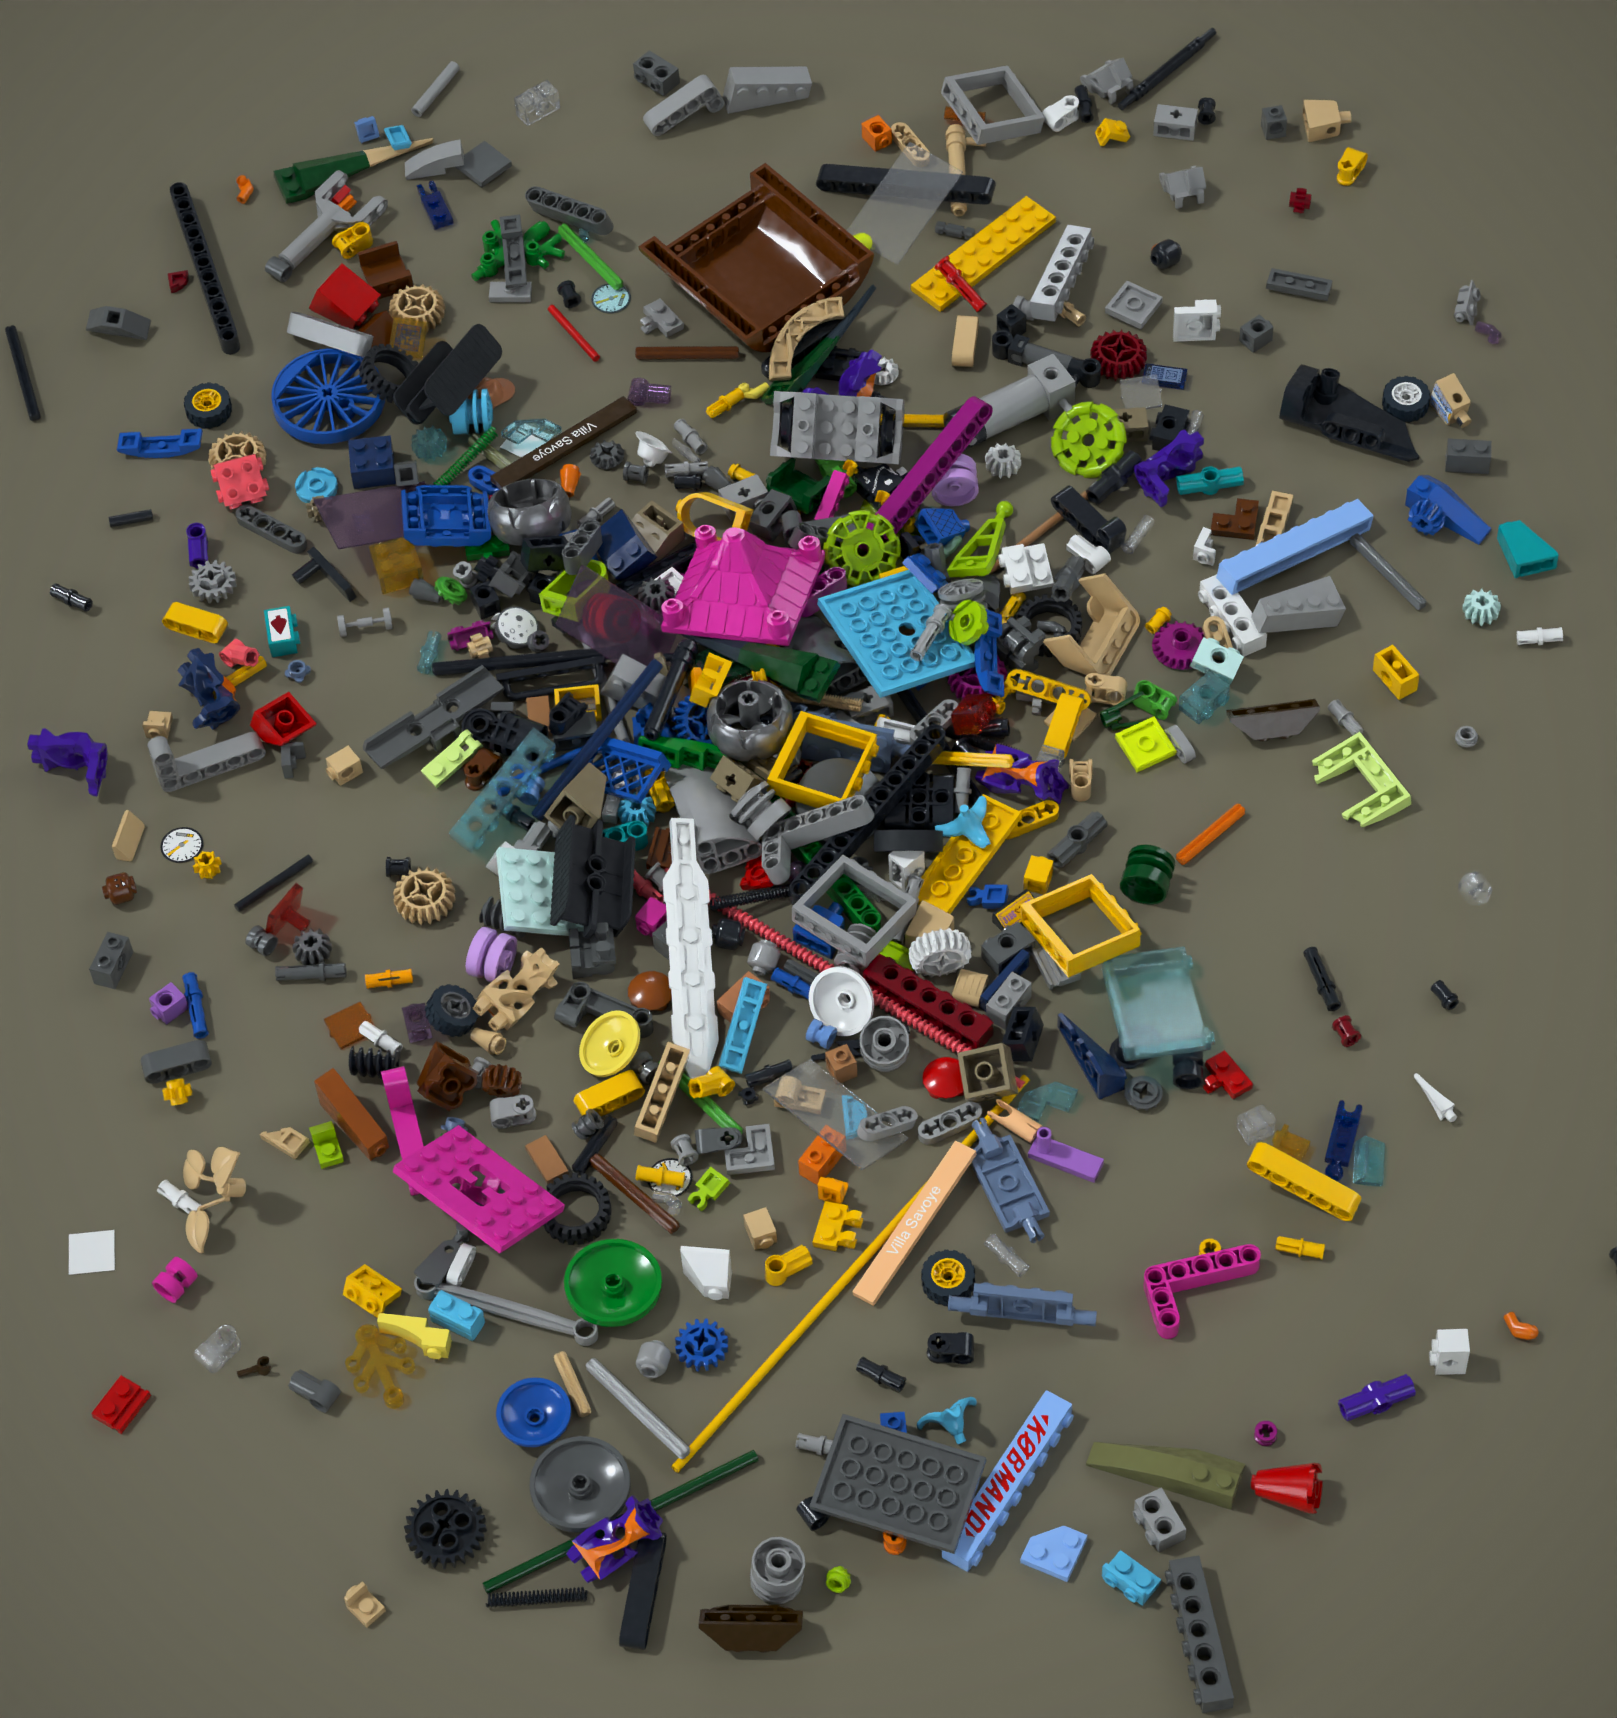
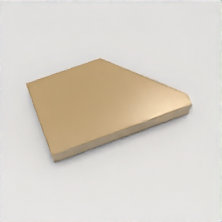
M291 1127L282 1128L281 1131L270 1133L265 1131L260 1134L262 1140L293 1159H296L310 1143L309 1138Z

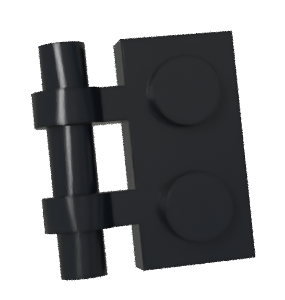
M835 346L829 357L826 358L816 372V378L840 381L843 372L850 367L849 361L859 358L864 351H856V348L841 349ZM836 357H845L847 360L836 359Z

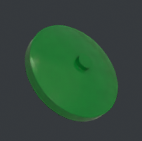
M624 1239L597 1241L580 1250L568 1264L564 1276L565 1295L573 1311L582 1319L592 1324L605 1327L628 1325L647 1315L658 1302L662 1290L660 1266L655 1257L646 1248L635 1242Z

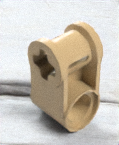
M1098 673L1086 675L1085 690L1091 696V703H1104L1115 706L1125 700L1127 681L1124 678Z
M1069 759L1071 797L1075 801L1084 802L1091 796L1092 759L1088 761Z

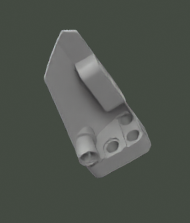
M683 764L679 769L670 767L668 772H665V778L680 818L694 819L696 858L705 874H713L756 859L762 855L761 840L756 841L747 831L753 821L749 819L745 823L740 824L739 819L744 815V812L734 817L731 811L737 803L731 799L732 795L729 792L724 793L717 789V783L710 779L715 768L706 766L702 771Z

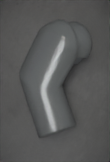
M1037 621V629H1041L1043 632H1054V637L1063 636L1067 632L1064 626L1055 621Z

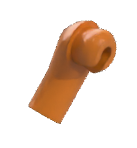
M240 175L236 179V183L241 191L237 196V201L245 204L253 193L254 187L245 175Z

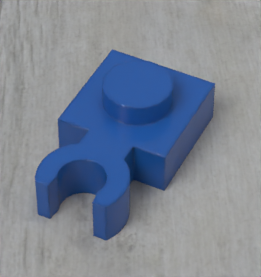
M985 885L984 890L970 887L969 894L975 897H967L968 905L977 906L982 903L983 908L999 909L1007 903L1008 885Z

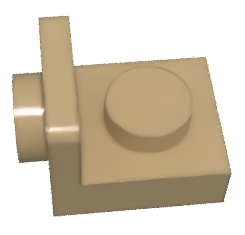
M150 711L148 720L143 722L146 738L152 739L157 736H163L168 739L173 719L172 713Z
M364 1582L352 1586L344 1597L347 1609L366 1628L386 1612L385 1607L368 1591L367 1585Z

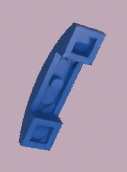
M183 429L180 435L142 437L140 432L120 433L117 451L126 455L144 458L180 456L200 448L203 430Z
M986 609L989 628L985 634L975 641V667L984 692L1003 697L1004 675L997 672L996 638L1002 635V615Z

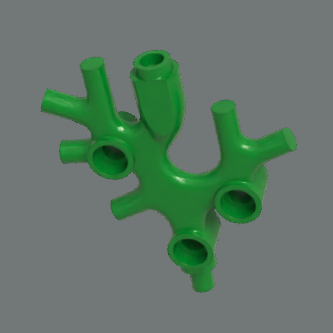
M498 220L491 222L494 231H486L482 237L485 253L480 258L481 265L477 267V271L471 274L474 281L479 280L481 277L495 276L498 273V268L505 265L501 227ZM545 221L537 222L523 235L526 262L531 266L540 265L543 269L549 266V262L543 258L544 255H553L559 258H563L565 255L564 250L554 247L563 240L559 233L542 245L537 243L550 232V227Z

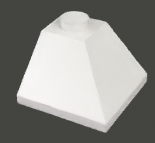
M681 1246L683 1273L704 1297H709L713 1300L729 1299L732 1278L730 1250Z

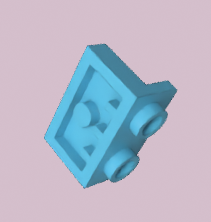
M1121 1550L1109 1564L1105 1563L1102 1566L1103 1580L1109 1586L1117 1587L1123 1591L1128 1600L1138 1602L1142 1606L1161 1584L1159 1577Z

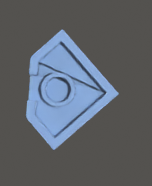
M1061 1526L1030 1537L1021 1556L1020 1563L1068 1582L1087 1541V1535L1067 1526Z

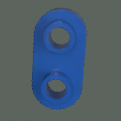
M475 466L469 470L468 477L472 486L481 491H487L489 495H493L500 490L490 480V476L496 472L484 466Z

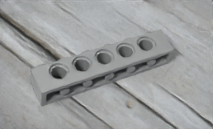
M1067 225L1030 300L1031 318L1055 322L1058 314L1062 313L1064 302L1069 299L1070 289L1074 288L1076 277L1081 274L1082 264L1087 261L1088 252L1094 247V237H1092L1091 228Z

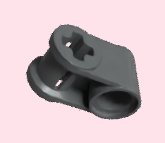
M734 1127L695 1130L698 1154L737 1148L743 1138L739 1129ZM733 1135L734 1140L726 1141L725 1136Z

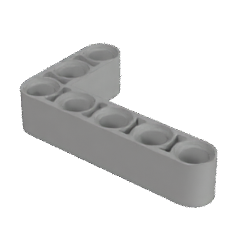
M248 732L175 759L165 737H154L147 744L156 776L162 790L165 792H172L259 761L266 754L261 739L256 732Z
M855 795L775 822L762 835V868L773 884L779 885L784 883L790 877L791 849L866 825L874 818L873 810L863 795Z

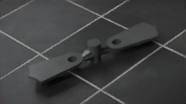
M499 1188L498 1193L503 1194L505 1191ZM475 1202L479 1206H484L478 1202ZM459 1222L456 1224L457 1233L453 1239L442 1242L414 1270V1274L423 1285L439 1286L448 1273L460 1248V1244L469 1241L471 1231ZM452 1249L453 1252L446 1253V1250Z

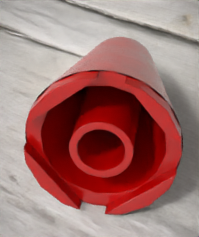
M1309 1463L1258 1470L1256 1475H1252L1251 1490H1255L1256 1496L1309 1514H1316L1315 1508L1320 1507L1323 1481L1318 1479V1473H1322L1321 1464Z

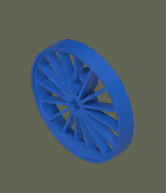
M327 348L305 353L288 363L280 371L272 387V408L275 419L280 427L294 438L314 444H333L347 441L369 429L381 415L385 399H379V394H377L376 398L355 395L373 392L372 389L368 390L366 388L367 384L355 386L362 382V378L359 375L348 380L359 369L364 357L336 348ZM325 364H336L328 384ZM318 365L322 366L325 385L321 383L310 368ZM341 365H350L336 381ZM303 371H306L308 375L312 378V380L315 382V384L300 377L299 375ZM294 381L306 388L290 386V384ZM283 393L302 395L280 399ZM354 403L368 404L373 406L370 409V411L367 412L355 406ZM301 404L285 413H282L280 407ZM320 409L313 430L302 428ZM308 410L296 424L289 421V419ZM325 411H329L331 431H319ZM332 411L340 419L344 420L348 426L335 430ZM355 414L363 417L356 423L350 420Z

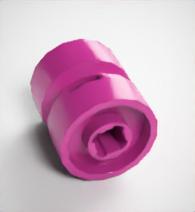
M174 1257L165 1267L166 1272H160L152 1281L154 1289L163 1298L172 1303H176L184 1294V1287L189 1288L198 1277L196 1271L179 1257Z

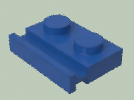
M919 553L910 557L907 556L902 562L932 594L934 592L937 593L942 586L948 584L944 574L939 570H935L925 555Z

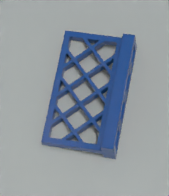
M607 737L589 760L596 768L605 765L606 769L601 771L604 775L608 776L605 794L639 804L642 803L661 771L668 772L671 767V763L662 752ZM597 753L603 754L602 759L593 763ZM615 759L620 760V763L612 767L609 766V762ZM636 764L637 768L626 772L627 766ZM650 768L653 769L651 774L643 777L642 772ZM622 769V775L612 779V773ZM638 774L639 780L629 784L628 779ZM624 781L625 786L617 790L614 788V785ZM641 786L637 795L631 793L632 789Z

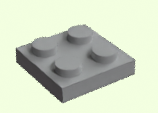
M1126 281L1105 307V313L1142 329L1162 304L1163 297Z

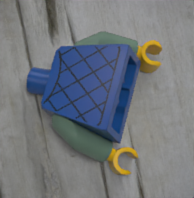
M933 506L921 509L920 512L914 515V518L910 517L903 526L904 532L911 534L915 529V525L927 545L942 543L945 559L956 551L962 544L965 533L970 530L969 521L966 519L959 520L954 510L940 509Z

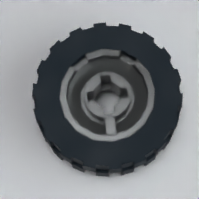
M447 984L440 986L438 989L436 988L425 1006V1015L430 1025L436 1031H440L441 1034L449 1035L450 1037H460L463 1034H467L479 1017L473 1010L477 1002L473 995L457 985Z

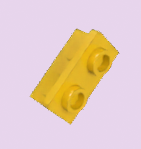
M364 1264L346 1277L343 1295L378 1318L379 1313H384L387 1305L401 1296L402 1288Z

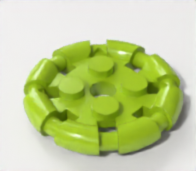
M1081 402L1073 405V408L1068 412L1064 411L1055 422L1053 427L1055 429L1054 435L1051 437V449L1054 458H1057L1060 462L1059 466L1066 472L1073 475H1082L1084 478L1100 477V474L1107 467L1123 457V447L1127 441L1126 430L1123 422H1120L1118 419L1119 415L1112 408L1102 403L1097 405L1094 402ZM1092 412L1098 413L1097 420L1091 418ZM1078 415L1081 420L1074 424L1072 419ZM1111 422L1113 428L1109 431L1106 425ZM1063 431L1068 432L1067 440L1061 439ZM1087 435L1094 436V443L1091 446H1085L1084 438ZM1110 441L1116 442L1114 449H1109ZM1068 450L1072 453V456L1069 458L1064 454ZM1104 457L1106 461L1100 465L1098 460ZM1081 461L1087 462L1085 468L1079 467Z
M867 510L849 512L848 516L837 519L827 532L829 535L826 543L824 542L823 545L825 564H828L830 568H843L846 572L847 584L854 587L878 580L880 573L896 569L897 567L896 562L901 553L899 536H896L893 530L894 526L880 514L874 515ZM868 522L874 524L873 530L866 528ZM853 523L856 529L849 532L847 526ZM884 534H886L888 540L885 543L880 537ZM837 537L843 539L840 542V547L835 546ZM860 544H866L868 547V552L865 556H860L857 553V547ZM884 552L890 554L887 562L881 561ZM842 557L845 564L838 566L836 559ZM876 568L877 574L871 576L869 571ZM852 570L859 571L857 578L851 576Z

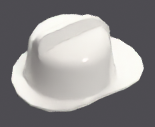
M641 431L635 433L639 439L637 454L643 458V462L649 467H654L655 464H662L668 454L673 453L669 451L663 442L652 435Z

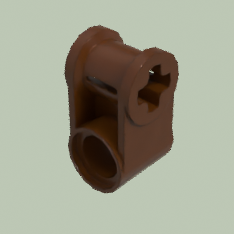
M484 747L479 749L476 755L464 767L466 787L472 791L481 790L499 772L503 764V758Z

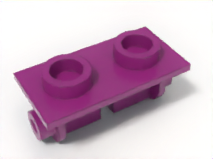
M484 620L472 623V626L463 628V626L452 628L451 632L447 633V639H453V641H449L451 650L456 649L458 651L467 648V643L471 639L470 636L478 633L482 634L483 637L488 636L489 639H493L492 630H487L490 629V621L484 622Z

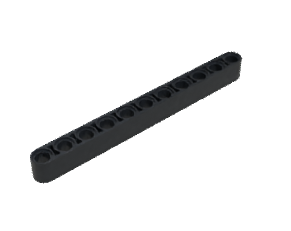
M182 182L174 183L170 187L173 206L222 351L229 355L235 354L240 350L238 333L188 186Z
M938 724L929 725L867 795L865 799L874 812L873 820L866 825L833 835L791 882L790 902L792 906L842 855L849 859L942 753L945 748V730L942 726Z

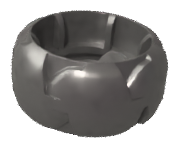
M526 479L508 484L495 492L488 502L487 513L491 530L499 540L510 545H522L523 538L558 536L567 529L571 519L569 497L563 487L552 480Z
M763 680L735 681L720 689L718 696L712 698L707 710L708 734L713 744L718 746L721 753L739 761L764 760L782 750L793 727L792 706L780 688ZM765 712L774 717L773 722L769 725L760 722V715ZM740 722L744 728L751 730H738L729 725Z

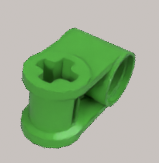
M1147 680L1139 681L1136 684L1133 695L1141 691L1145 695L1132 701L1137 708L1152 714L1155 718L1165 720L1169 715L1168 711L1177 703L1176 696Z

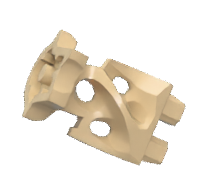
M542 947L535 953L525 951L521 957L519 973L512 979L507 969L482 990L473 1010L480 1016L487 1011L491 1013L493 1018L490 1019L488 1024L494 1032L503 1028L509 1030L535 1003L532 997L538 990L543 987L551 989L558 984L553 975L560 964L558 961L549 958ZM503 981L508 983L506 989H499L500 983ZM517 986H525L527 991L517 990ZM521 1003L522 1008L515 1009L514 1004Z

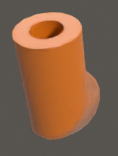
M1514 1312L1504 1315L1503 1318L1513 1337L1531 1340L1538 1336V1328L1531 1324L1519 1322Z

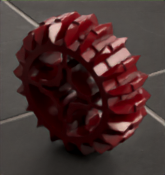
M1113 329L1111 333L1105 331L1103 336L1098 335L1097 340L1092 344L1090 356L1100 362L1101 376L1106 375L1107 379L1114 377L1115 381L1118 378L1125 380L1127 376L1132 379L1134 374L1139 375L1140 371L1144 369L1147 361V348L1144 345L1143 339H1139L1137 334L1132 335L1131 331L1124 333L1122 329L1120 332H1115Z

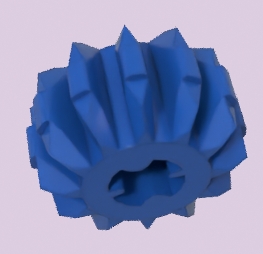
M1429 498L1427 500L1420 499L1410 508L1408 521L1412 523L1411 527L1418 529V532H1423L1425 536L1428 534L1434 535L1445 525L1447 514L1442 511L1443 507L1437 506L1436 502L1432 503Z

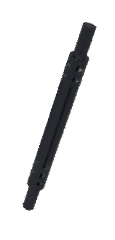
M1210 28L1201 37H1196L1132 89L1130 94L1118 103V108L1124 110L1132 102L1142 98L1202 49L1205 43L1216 35V30Z

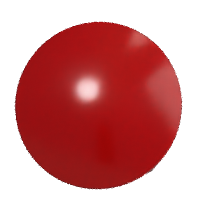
M941 1057L933 1060L926 1066L923 1072V1084L932 1098H953L964 1095L958 1059Z

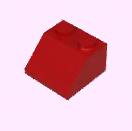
M287 692L254 711L250 727L259 735L263 742L282 746L313 728L317 723L292 694Z

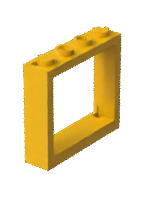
M800 711L767 778V783L769 784L767 792L774 789V795L815 808L854 796L856 791L859 792L861 790L864 774H868L870 771L872 757H876L878 754L877 734ZM807 732L864 750L842 798L784 780Z
M1092 874L1020 905L1021 922L1068 978L1140 946V936L1142 933L1138 923L1132 921L1128 912L1118 905L1115 897L1110 895L1105 890L1103 883H1099ZM1090 897L1121 934L1073 955L1043 920V917Z

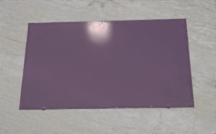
M422 481L419 484L379 488L318 498L313 501L339 550L404 539L401 490H405L406 493L416 491V486L426 485V483Z
M583 564L577 573L555 624L569 633V635H572L616 664L622 654L647 666L654 659V654L659 652L669 653L677 636L675 633L662 632L661 624L664 619L661 614Z

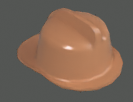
M484 377L475 388L478 390L479 398H481L482 389L488 388L493 409L511 399L515 394L513 383L504 378L492 379ZM472 393L468 396V399H472Z

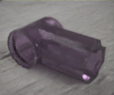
M634 378L631 381L627 399L636 406H642L646 402L669 404L671 400V386L650 384L644 378Z

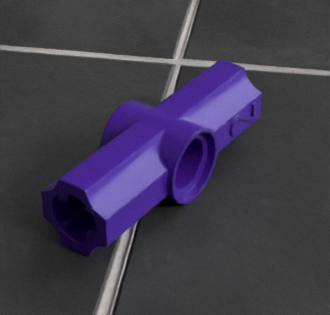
M1405 1374L1384 1383L1381 1381L1372 1382L1366 1385L1361 1392L1340 1399L1338 1405L1343 1418L1350 1421L1371 1412L1373 1414L1383 1413L1392 1404L1415 1396L1416 1391L1412 1379Z

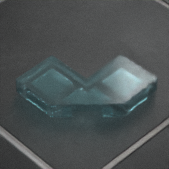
M547 419L516 420L501 431V437L517 445L530 435L548 442L561 433V426Z
M1059 1082L1044 1085L1025 1092L1017 1110L1036 1122H1039L1046 1105L1069 1113L1078 1094V1089Z

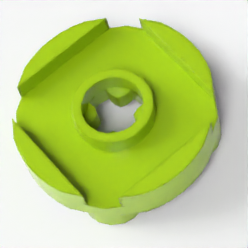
M971 600L962 601L956 606L953 611L955 614L953 621H949V634L953 640L968 646L988 631L987 612L983 604Z

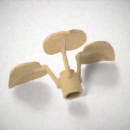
M218 1147L213 1153L211 1160L213 1177L202 1174L205 1169V1160L203 1155L197 1150H189L184 1163L183 1178L185 1185L189 1189H197L202 1179L215 1182L218 1194L223 1196L220 1199L199 1206L197 1211H190L186 1221L187 1239L191 1246L199 1253H204V1245L207 1240L210 1224L209 1217L203 1210L222 1202H229L230 1197H243L246 1191V1183L243 1178H230L240 1152L226 1147Z

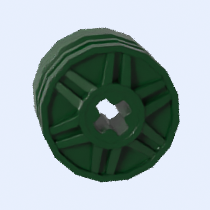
M1146 844L1133 847L1129 851L1128 860L1125 864L1126 868L1121 877L1120 890L1126 897L1135 902L1146 905L1159 904L1167 897L1170 880L1176 866L1175 859L1169 852L1157 846Z

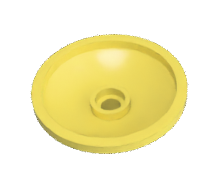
M611 1011L598 1017L588 1027L583 1035L579 1049L581 1064L587 1072L597 1077H608L618 1073L631 1062L640 1042V1028L635 1018L624 1011Z

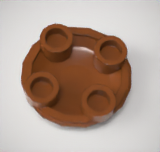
M646 971L638 974L631 980L628 987V997L631 1005L637 1008H646L649 1011L665 1010L672 999L669 978L663 973L656 971Z

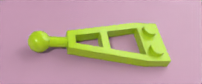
M1000 502L996 507V517L988 519L954 557L947 569L949 577L964 578L967 576L982 577L989 575L996 563L1005 532L1006 523L1004 518L1010 517L1013 513V506L1010 502ZM993 529H995L994 534H990V532ZM990 545L988 555L970 556L978 546Z

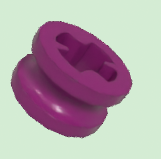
M1261 1421L1256 1425L1254 1438L1259 1445L1270 1446L1275 1443L1277 1428L1272 1422ZM1262 1430H1268L1267 1433L1271 1432L1269 1437H1264Z

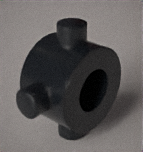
M754 1087L745 1088L742 1092L739 1091L738 1094L742 1096L743 1104L746 1106L753 1104L759 1099V1096H756Z

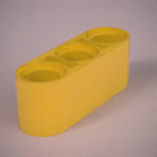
M173 602L162 619L163 625L172 631L214 644L219 642L228 626L227 620L220 615L179 602Z
M1061 693L1043 744L1042 753L1061 759L1066 758L1083 709V698Z
M627 1070L579 1092L573 1101L581 1115H586L588 1109H593L600 1116H603L638 1100L644 1095L645 1089L635 1072Z

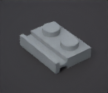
M1042 946L1038 949H1031V954L1049 990L1058 985L1061 987L1081 980V973L1068 978Z

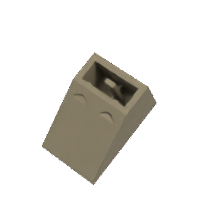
M652 500L637 512L632 519L633 524L658 557L648 566L661 560L685 539L683 522Z

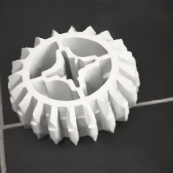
M940 928L938 931L932 930L928 934L923 933L922 937H916V941L911 943L908 954L910 964L916 973H921L922 976L929 975L933 977L938 975L940 977L951 972L956 973L957 969H963L964 965L969 963L972 951L970 941H968V937L963 932H959L956 929L952 931L951 928L946 930Z

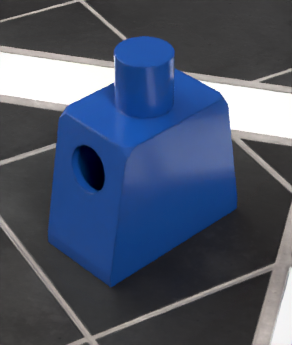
M832 902L828 909L819 905H815L811 909L845 930L844 918L840 916L844 909L840 904ZM798 924L793 927V941L829 959L833 958L836 948Z

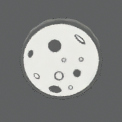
M512 606L504 609L498 615L495 622V633L502 643L508 644L511 648L522 649L528 647V636L535 631H539L538 621L529 610L522 607Z

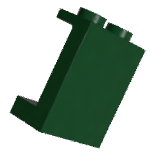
M790 458L768 474L766 489L768 493L772 489L791 496L797 509L808 515L820 505L831 476L827 475L821 481H817L796 470V459Z

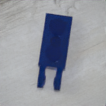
M429 181V189L432 192L429 195L425 194L422 184L417 185L421 203L434 230L454 224L453 218L434 181Z

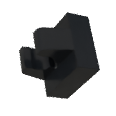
M909 532L901 533L899 538L901 545L900 555L905 560L907 556L919 554L921 552L919 545L924 544L920 536H912Z

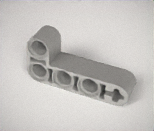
M700 75L646 112L643 116V121L654 136H660L704 105L712 113L721 110L724 106V100L707 75Z

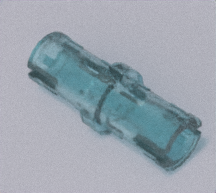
M433 631L428 632L425 646L421 648V658L417 665V670L422 674L424 668H426L425 674L430 673L433 660L437 658V648L442 637L437 631H435L434 637H432Z

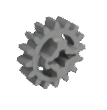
M214 560L213 564L206 561L205 566L198 564V570L192 569L193 576H189L190 591H192L194 597L199 596L201 602L207 599L208 603H211L212 599H215L218 603L221 597L227 599V593L233 594L232 587H236L235 572L232 571L231 566L226 567L224 561L220 565L217 560Z

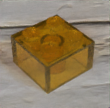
M404 537L368 546L382 594L408 588L415 578L419 580L420 578L424 579L415 547Z

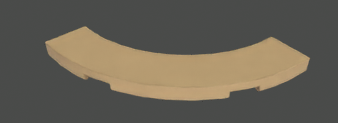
M842 297L819 300L802 308L788 320L778 334L771 351L769 381L790 380L792 378L791 364L798 342L815 326L827 321L843 319Z

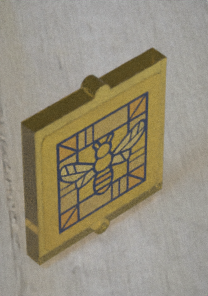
M394 317L390 337L391 347L397 346L400 352L402 350L407 351L405 355L411 354L414 358L422 359L428 322L413 320L411 317L409 319Z

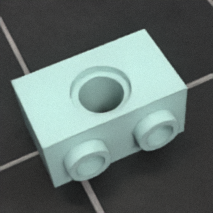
M1203 637L1189 667L1230 685L1244 656L1240 655V652L1234 648L1221 646L1213 638L1206 639ZM1212 656H1220L1223 663L1214 662Z

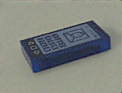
M1146 363L1142 384L1184 390L1187 369Z

